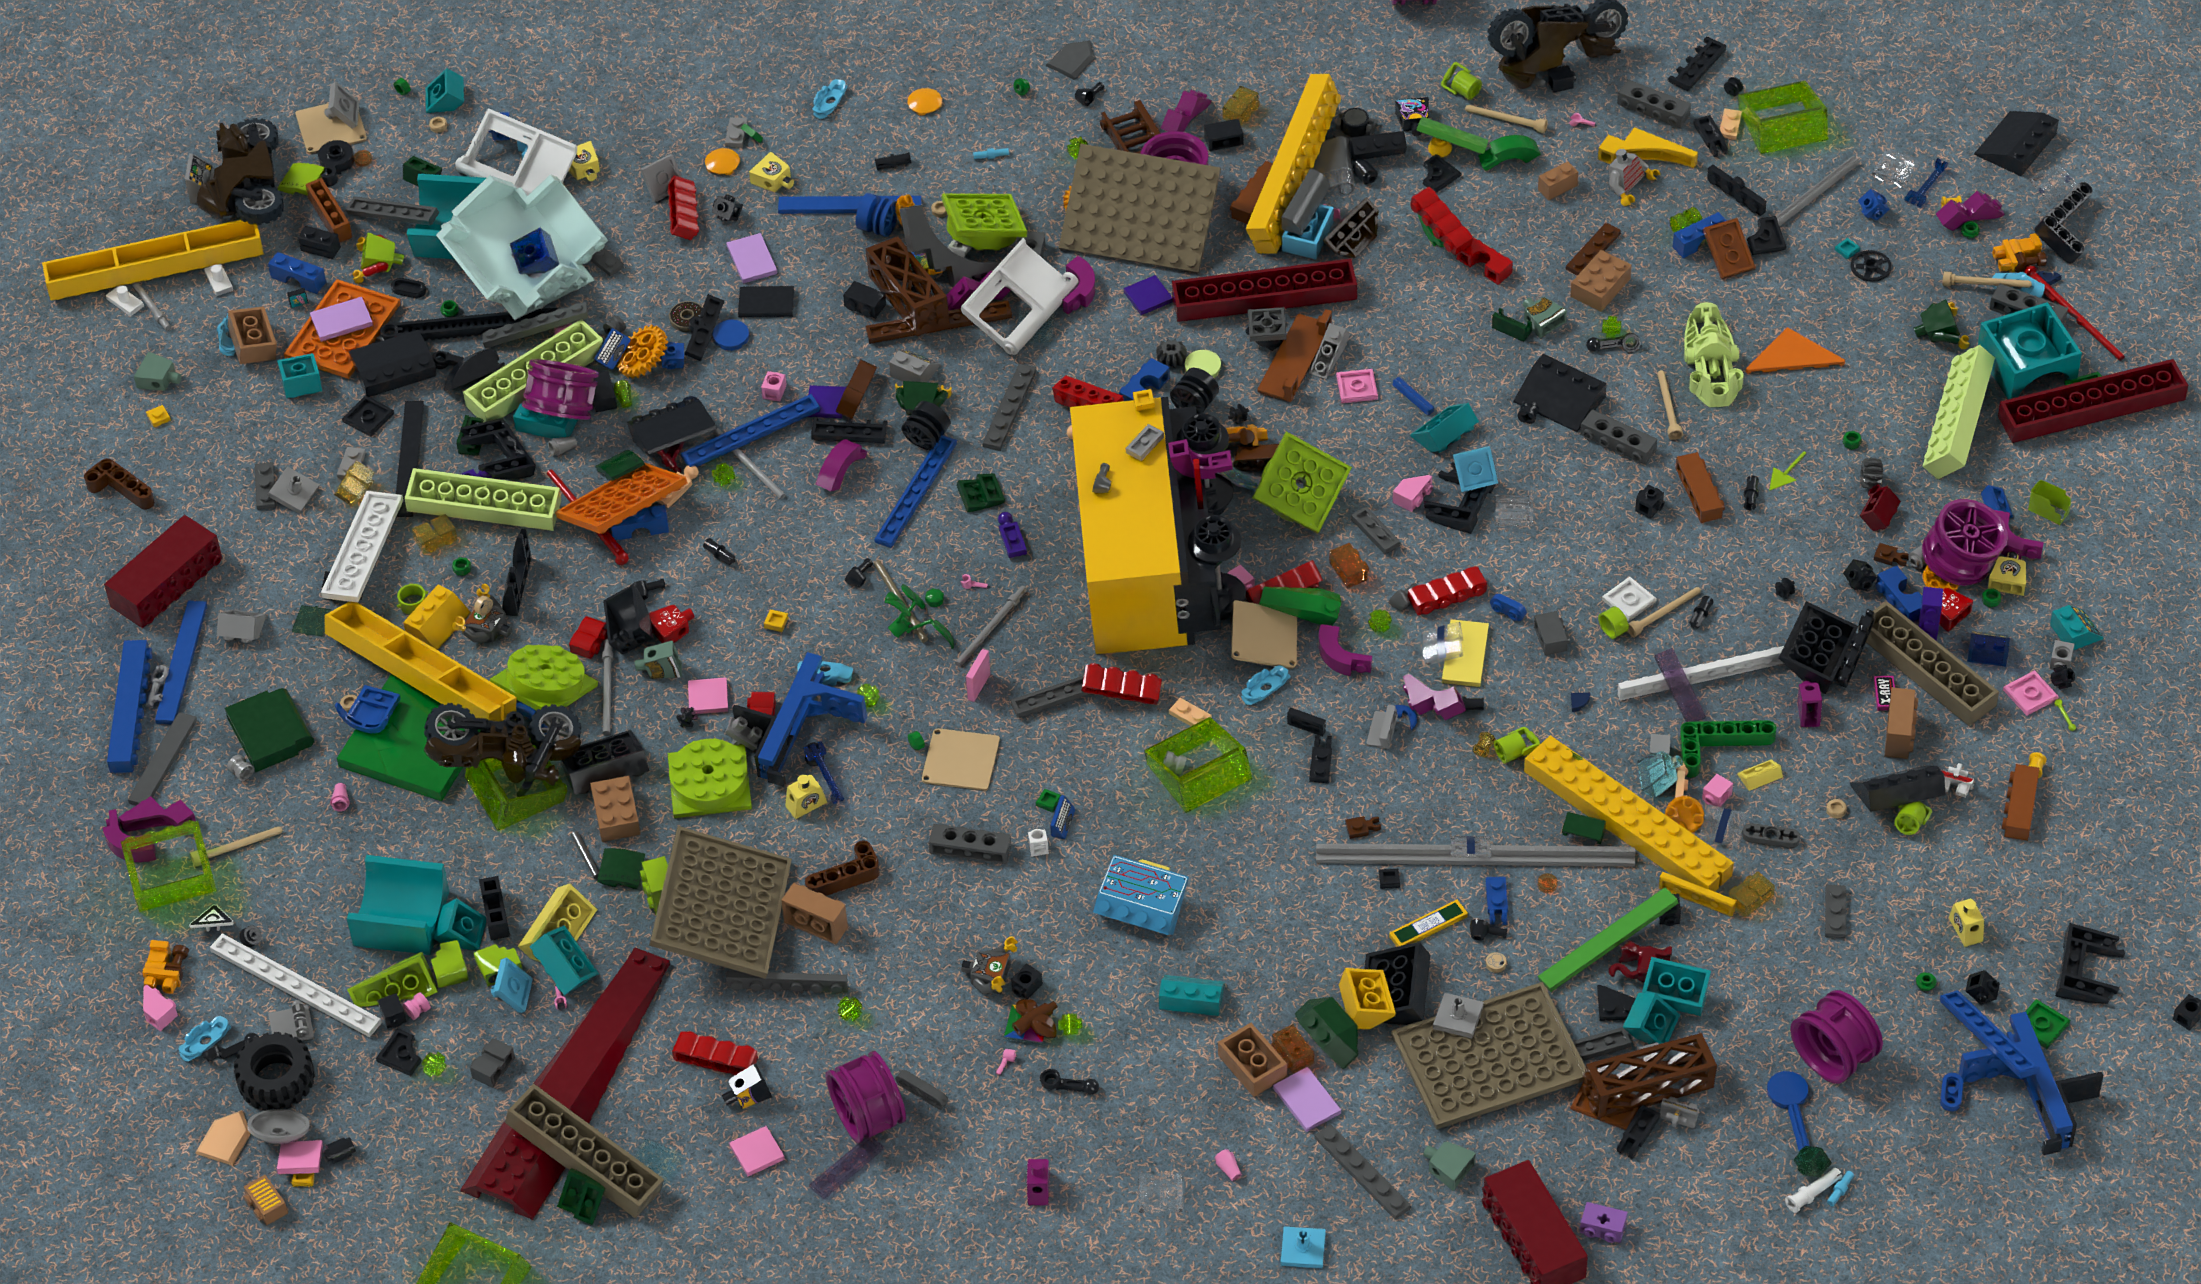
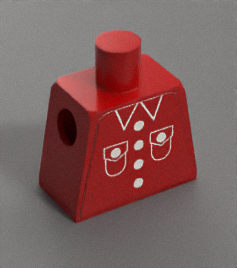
M1944 588L1939 625L1947 632L1952 630L1972 612L1973 600L1950 588Z
M675 605L649 613L652 632L661 643L668 641L677 642L689 633L688 621L695 618L690 608L680 612Z

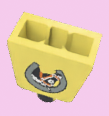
M591 141L577 146L576 156L568 170L577 180L586 177L588 181H594L597 178L596 173L600 172L598 158Z
M769 152L749 171L751 184L776 192L782 186L790 189L794 184L789 165L772 152Z
M2009 552L2007 557H1998L1989 577L1988 589L1994 588L2000 592L2024 596L2026 562L2019 560V555L2015 552Z
M800 775L796 782L787 787L785 807L795 819L827 803L821 786L812 775Z
M1967 899L1953 904L1949 919L1964 947L1983 942L1984 919L1976 906V902L1973 899Z

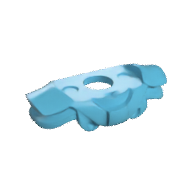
M835 79L831 81L828 87L823 86L817 92L814 98L815 106L812 108L814 111L813 115L816 118L823 119L833 112L845 95L848 87L844 80ZM828 99H836L833 103H826Z
M1995 273L1993 278L2029 280L2032 282L2030 288L2022 287L2017 290L2039 298L2043 297L2045 285L2026 273Z
M227 314L226 318L217 327L219 351L225 356H233L236 351L232 339L226 335L229 332Z
M800 661V662L798 663V666H797V670H798V671H799L800 666H801V664H802L803 661ZM822 661L820 668L823 666L831 668L829 671L824 672L823 685L835 686L837 681L843 683L851 681L852 667L841 663Z
M1278 665L1271 671L1263 669L1262 672L1253 675L1246 684L1247 688L1242 690L1241 698L1243 702L1247 705H1252L1262 701L1279 689L1291 677L1288 669ZM1263 685L1272 686L1269 690L1266 691L1261 689Z
M217 1016L210 1023L203 1021L200 1025L195 1026L185 1036V1043L179 1046L181 1058L184 1061H191L201 1056L203 1052L221 1040L232 1027L228 1020L222 1016ZM206 1037L211 1038L208 1044L200 1043Z

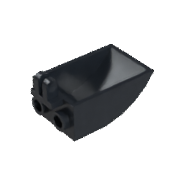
M492 348L467 356L450 371L445 381L444 391L452 390L493 371H497L504 367L505 363H498L500 360L496 350L493 351Z
M634 584L603 600L608 642L620 654H625L653 639L648 609Z

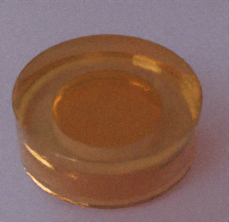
M367 150L356 152L354 155L355 164L359 167L370 165L372 162L371 153Z
M1545 873L1539 876L1537 886L1543 893H1552L1557 889L1558 881L1553 874Z

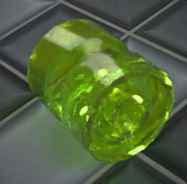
M1691 207L1684 210L1683 213L1671 216L1669 223L1672 231L1675 233L1703 220L1697 208Z

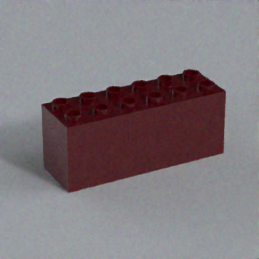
M183 515L104 583L110 607L141 628L151 624L157 615L166 611L172 602L177 601L187 589H191L196 581L205 577L211 568L221 562L223 558L217 535L188 516Z
M1530 1160L1484 1178V1187H1482L1483 1198L1481 1199L1483 1207L1491 1212V1219L1494 1225L1500 1227L1503 1240L1509 1242L1511 1253L1514 1258H1518L1521 1262V1270L1530 1277V1284H1573L1586 1278L1588 1255Z

